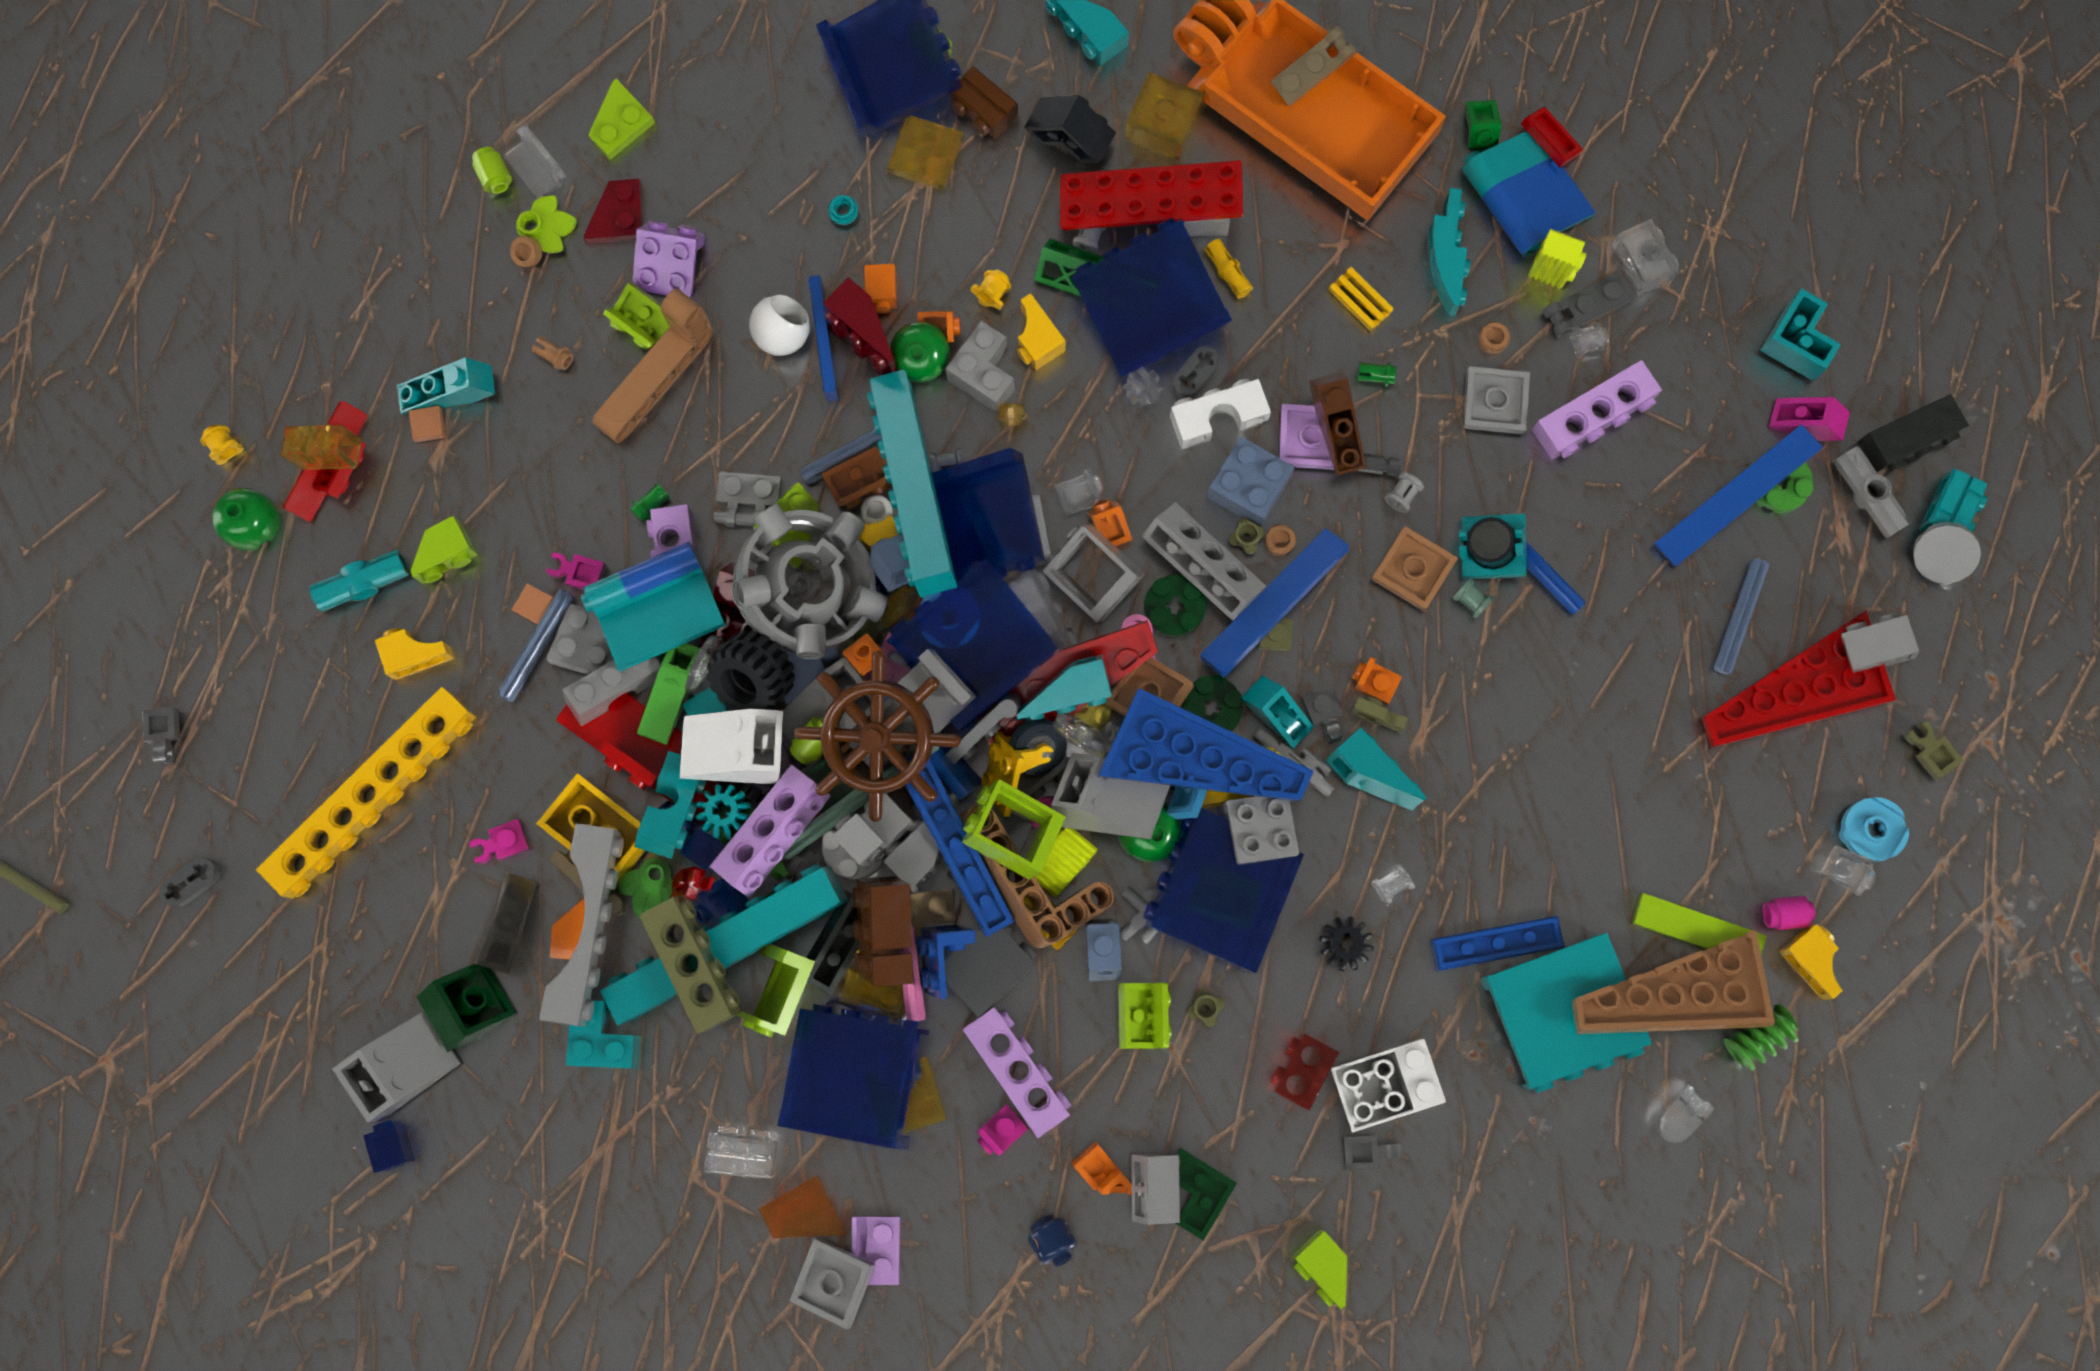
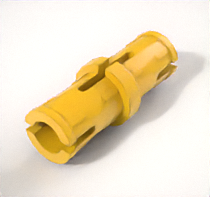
M1220 238L1213 240L1204 248V251L1218 269V276L1221 279L1224 278L1237 299L1243 298L1253 290V286L1239 268V261L1233 259Z

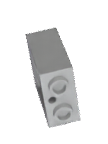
M1086 524L1082 527L1077 525L1066 536L1069 542L1062 550L1059 548L1055 549L1050 557L1046 559L1048 566L1043 572L1097 623L1107 618L1145 574L1092 524ZM1088 538L1125 571L1098 603L1062 570V567Z

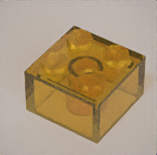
M1148 72L1126 122L1125 140L1180 161L1201 114L1205 93Z

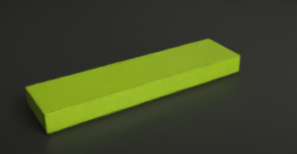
M1645 893L1640 894L1631 923L1705 950L1717 946L1721 942L1729 939L1733 940L1753 931ZM1757 932L1762 955L1767 935Z

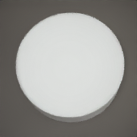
M880 495L868 497L861 506V514L866 524L878 523L885 520L888 515H893L890 502Z

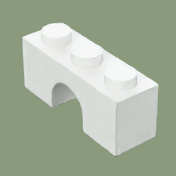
M1243 379L1235 382L1231 388L1222 391L1220 388H1215L1203 394L1204 397L1194 400L1190 397L1181 399L1171 407L1170 419L1181 450L1211 440L1213 431L1209 419L1217 413H1226L1232 416L1237 423L1239 431L1268 422L1271 414L1259 379L1253 381Z

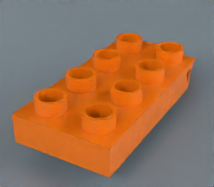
M1199 0L1196 2L1190 12L1173 30V36L1179 48L1191 60L1202 67L1185 89L1369 221L1440 133L1446 116L1359 53H1356L1351 59L1289 107L1271 80L1324 39L1329 32L1284 0H1270V2L1266 3L1257 0L1254 5L1249 0ZM1334 45L1327 50L1331 58H1334L1339 53Z

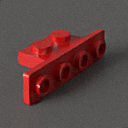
M339 401L285 500L283 509L305 521L311 522L325 496L338 499L339 495L346 491L350 483L349 476L353 469L362 462L364 457L363 450L367 444L358 440L357 436L368 417L366 413L345 401Z

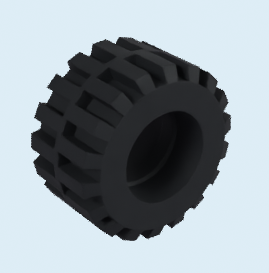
M746 630L740 631L738 634H734L711 656L710 662L706 666L708 671L706 674L707 680L711 683L710 688L712 692L717 694V699L721 703L726 704V708L731 711L743 709L773 710L794 686L795 674L792 672L794 667L792 662H789L787 659L789 656L779 648L780 645L776 641L772 642L770 637L764 634L760 636L757 631H751L750 633Z

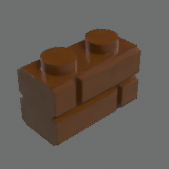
M974 66L949 91L952 109L959 116L967 115L973 120V126L982 135L988 133L996 139L1018 116V103Z

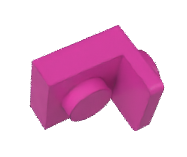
M1006 1104L977 1131L981 1136L977 1141L989 1155L995 1151L1000 1156L1029 1128Z

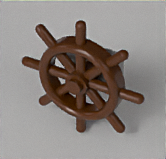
M876 651L872 655L871 680L853 685L846 690H843L827 672L819 673L817 676L818 682L834 700L824 715L821 727L799 726L794 730V735L797 739L821 740L824 757L832 770L817 784L815 788L816 793L824 796L840 781L854 789L869 793V818L873 822H878L882 818V793L895 791L908 783L926 801H935L937 798L936 791L920 773L924 770L931 757L933 746L958 747L961 743V738L957 734L934 733L931 717L922 703L939 687V680L936 677L928 678L914 693L898 683L885 680V655L881 651ZM865 695H871V720L854 702ZM884 696L889 697V699L884 702ZM844 712L859 726L857 729L839 728ZM839 741L850 742L849 745L853 749L846 758L841 751ZM908 745H916L914 756L909 763L901 752ZM863 760L870 767V776L860 773L854 767ZM890 762L900 771L895 776L883 778V768Z

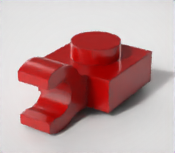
M697 866L680 869L673 878V890L670 898L684 895L685 899L696 901L700 891L711 890L715 878L712 876L704 877L706 871Z

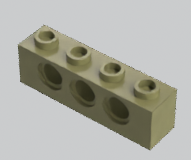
M684 895L671 897L639 915L697 1034L706 1032L741 1013L739 1009L740 999L736 991L731 987L729 988L724 978L726 974L724 966L718 958H714L709 948L711 946L710 938L704 929H700L695 919L696 910L690 900L685 899ZM677 924L682 927L684 932L681 941H678L674 936V928ZM691 954L698 959L696 971H693L688 965V958ZM705 984H708L713 990V997L710 1001L703 996L702 990Z

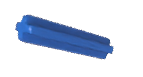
M1526 541L1527 569L1571 614L1577 613L1585 605V600Z

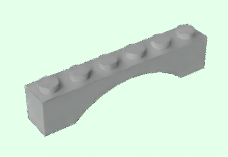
M575 824L570 857L578 870L583 886L585 901L584 924L579 942L569 962L558 976L545 987L539 1020L586 1027L587 1020L590 1021L594 1012V1001L591 1000L592 989L598 986L600 979V968H597L598 956L604 953L606 946V935H602L604 923L609 922L612 913V903L608 902L610 890L615 889L618 879V871L614 870L616 857H621L624 846V839L620 838L621 832L615 829Z

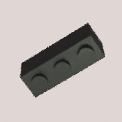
M1949 394L1869 432L1858 442L1877 473L1887 468L1891 473L1908 464L1905 459L1915 456L1918 460L1935 451L1933 446L1939 443L1946 447L1961 439L1962 437L1959 433L1969 427V424L1954 398Z
M847 890L844 892L849 901L833 910L806 957L815 961L807 983L831 996L859 948V940H855L853 933L854 920H858V907H854L852 893Z

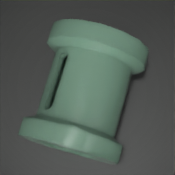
M1470 578L1452 599L1455 602L1459 600L1473 612L1472 617L1476 619L1493 601L1494 597L1484 594L1474 585V580Z

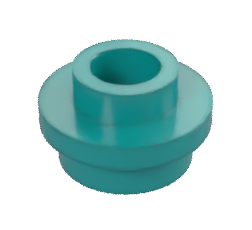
M836 196L828 206L831 220L838 225L851 224L858 216V205L850 196ZM842 208H847L849 210V212L845 215H841L838 213L839 210Z

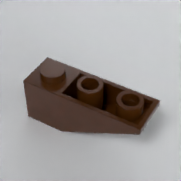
M1334 373L1309 380L1315 411L1335 474L1338 476L1366 468L1348 377L1340 373Z

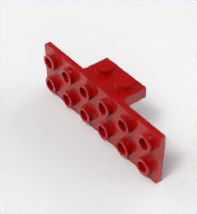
M1240 160L1060 175L1061 230L1228 219L1244 216L1242 161Z
M627 693L620 695L608 706L609 711L583 726H580L566 704L557 716L556 721L604 754L606 758L603 762L619 773L623 768L632 774L628 780L643 791L647 786L656 791L658 777L668 751L681 755L683 732L676 727L667 745L637 734L646 706ZM707 780L703 793L708 790L713 796L716 795L715 786L718 785V781ZM729 782V783H730L731 785L735 786V784H736L737 782ZM696 793L693 802L702 801L707 803L709 799L703 793L702 795ZM660 794L664 798L669 800L671 803H673V800L671 798H669L666 795ZM697 807L695 816L705 812V810Z

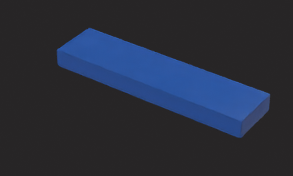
M820 275L809 276L810 279L808 281L823 391L829 402L838 401L839 393L831 335L828 328L829 322L825 318L826 312L823 302L826 300L824 285Z
M1558 916L1430 940L1437 971L1565 948Z

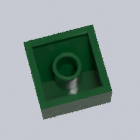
M485 959L433 980L416 997L447 1052L478 1039L516 1015L515 1010Z

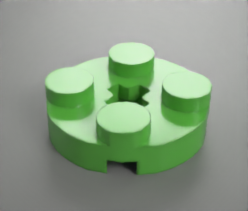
M1805 462L1785 478L1787 481L1785 484L1786 489H1782L1780 485H1777L1759 499L1756 504L1760 507L1765 506L1773 510L1772 512L1788 513L1801 506L1814 489L1812 473L1807 463Z

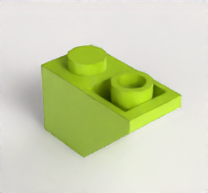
M451 516L424 531L410 571L412 576L420 583L435 582L443 576L444 572L452 568H462L471 562V558L478 555L462 523L454 516Z
M1319 1229L1292 1255L1297 1261L1293 1267L1306 1282L1312 1278L1317 1283L1320 1289L1316 1293L1329 1307L1335 1304L1338 1308L1342 1309L1346 1306L1347 1255L1324 1230Z

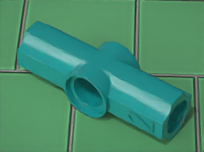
M396 549L368 562L360 560L349 563L341 568V573L309 586V592L318 610L324 612L350 600L359 601L374 596L378 593V588L409 576V569L400 551Z

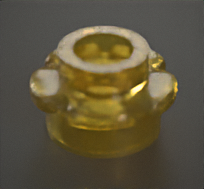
M1002 404L1000 405V413L997 415V418L1003 420V425L1018 426L1021 425V419L1027 418V414H1024V405Z

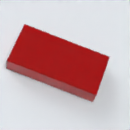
M1545 106L1525 117L1521 123L1559 168L1578 157L1583 151V148Z

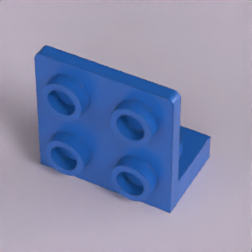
M958 924L920 928L921 936H917L916 943L918 955L922 956L923 968L920 969L922 988H924L925 993L938 999H947L944 948H946V951L965 950V944L976 943L975 930Z

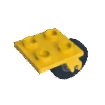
M1042 718L1022 723L1011 737H1006L1002 732H996L994 742L989 746V763L987 771L982 775V788L1000 779L1017 789L1021 773L1024 772L1029 775L1038 776L1052 771L1062 762L1066 754L1067 742L1063 731L1054 722ZM995 800L994 805L1004 817H1010L1012 809Z

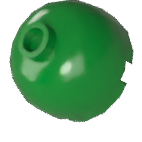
M916 321L904 325L895 333L890 343V350L894 358L896 370H905L910 382L924 383L932 381L945 371L950 362L951 349L949 342H947V336L939 327L930 322Z
M235 488L226 492L216 502L212 511V524L216 534L232 548L241 551H255L260 549V545H263L267 540L271 541L275 537L280 526V514L271 499L262 492L250 488Z
M1163 804L1151 839L1117 835L1119 844L1128 855L1138 861L1153 863L1164 860L1175 852L1181 840L1182 828L1180 819H1174L1166 813L1169 805Z

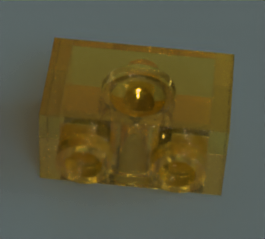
M342 425L285 426L280 456L300 469L357 468L361 439Z

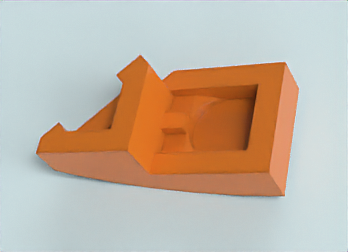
M584 898L552 925L550 958L570 960L579 942L584 924Z
M1096 1141L1071 1162L1093 1190H1098L1101 1194L1110 1195V1193H1127L1132 1195L1130 1181Z

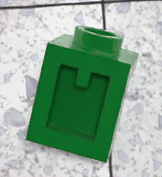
M1496 100L1466 102L1464 112L1469 128L1468 147L1474 149L1498 145L1502 122Z

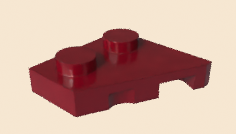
M639 178L608 182L584 233L586 244L636 240V231L639 227L643 226L642 188Z

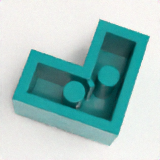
M1801 288L1786 305L1760 351L1810 380L1815 381L1828 368L1841 346L1837 341L1814 329L1829 303Z
M592 1000L594 1001V1012L590 1021L587 1020L586 1027L569 1025L566 1066L639 1069L641 1036L609 1034L611 1012L605 1001Z

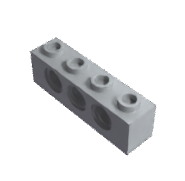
M1176 502L1159 514L1142 536L1232 621L1266 588L1262 581Z

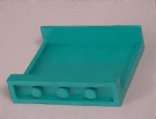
M1608 933L1597 935L1480 978L1485 991H1490L1526 1082L1522 1084L1524 1089L1534 1088L1535 1093L1554 1087L1552 1082L1562 1077L1565 1078L1566 1082L1584 1076L1583 1070L1594 1066L1597 1071L1615 1064L1613 1058L1625 1055L1626 1059L1637 1057L1645 1053L1643 1047L1652 1044L1648 1032L1576 1033L1572 1001L1575 998L1606 986L1626 981Z

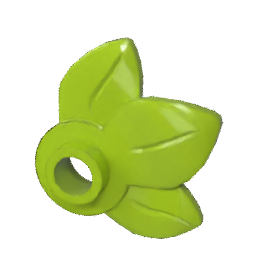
M543 196L534 201L530 211H525L519 215L516 221V230L520 236H531L538 240L543 252L558 253L564 250L561 238L574 230L577 220L572 215L557 210L558 201L556 196ZM530 224H537L535 229L527 230Z

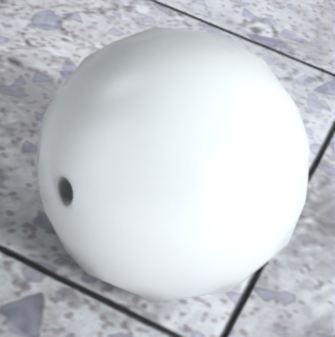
M778 294L763 298L754 307L749 318L750 335L760 349L774 356H784L796 352L804 345L810 332L809 317L806 310L800 303L786 295Z

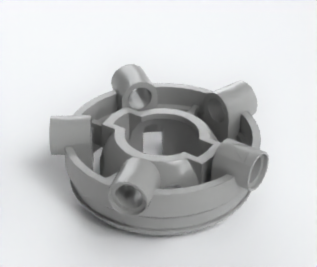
M778 503L753 518L759 528L748 537L737 557L731 585L733 600L753 631H757L760 636L764 634L770 637L772 642L776 641L780 645V649L796 652V656L799 658L819 659L826 656V649L835 647L853 636L867 619L877 622L881 618L888 598L876 592L875 573L869 565L870 557L858 539L865 526L857 516L850 512H842L836 520L826 514L810 510L783 512ZM790 530L801 531L817 537L816 543L802 540L789 541L773 547L766 554L760 551ZM795 556L811 562L819 570L824 581L834 580L832 593L826 596V601L819 604L802 603L797 610L784 601L783 597L789 591L785 581V569L792 557ZM749 560L758 564L754 576L751 577L748 576ZM842 561L850 577L852 591L846 596L839 618L836 613L842 604L845 593V579L839 565ZM826 623L837 633L834 637L827 640L825 626H823ZM780 629L786 630V631H788V633L786 634L785 632L781 631Z

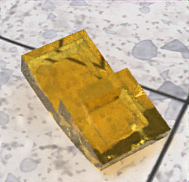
M909 584L895 589V592L888 597L883 613L884 627L889 628L912 607L919 595L915 586L910 587Z

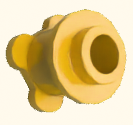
M998 269L987 270L984 273V280L980 286L973 284L970 290L976 295L978 302L982 306L995 307L1000 310L1004 305L1000 299L1005 292L1011 289V284L1004 272Z
M214 424L203 431L200 442L211 451L209 454L211 460H215L217 465H223L235 455L240 454L244 448L241 444H238L236 439H232L228 426Z

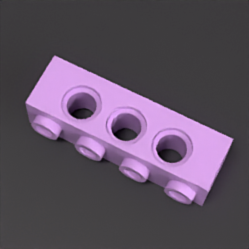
M1640 360L1538 420L1532 431L1551 460L1560 455L1564 459L1575 453L1579 449L1578 444L1587 440L1589 443H1592L1603 436L1605 428L1612 424L1617 428L1631 419L1629 414L1639 410L1642 413L1657 403L1655 398L1662 389L1644 362ZM1618 393L1626 394L1630 402L1627 403L1620 400ZM1592 408L1602 410L1604 418L1595 416ZM1566 423L1575 424L1578 427L1579 433L1570 432L1567 429Z
M688 504L650 509L651 520H647V531L649 538H654L655 549L650 550V557L652 558L689 541L698 558L693 512ZM672 535L679 536V541L675 546H665L668 537Z
M791 764L710 865V868L731 886L750 898L776 864L780 862L795 840L803 833V830L815 815L823 808L831 795L829 793L824 796L818 795L815 791L817 784Z
M993 1007L965 1027L963 1031L1033 1133L1039 1138L1070 1116L1066 1109L1071 1107V1104L1061 1090L1054 1093L1047 1082L1052 1080V1077L1043 1064L1040 1063L1036 1066L1029 1055L1034 1051L1023 1036L1019 1039L1015 1037L1010 1029L1015 1024L1005 1009L998 1012ZM998 1034L1006 1035L1010 1041V1046L1004 1053H996L991 1047L993 1037ZM1016 1061H1023L1028 1066V1075L1023 1080H1015L1010 1075V1066ZM1034 1088H1042L1047 1093V1102L1042 1107H1034L1028 1100V1095Z

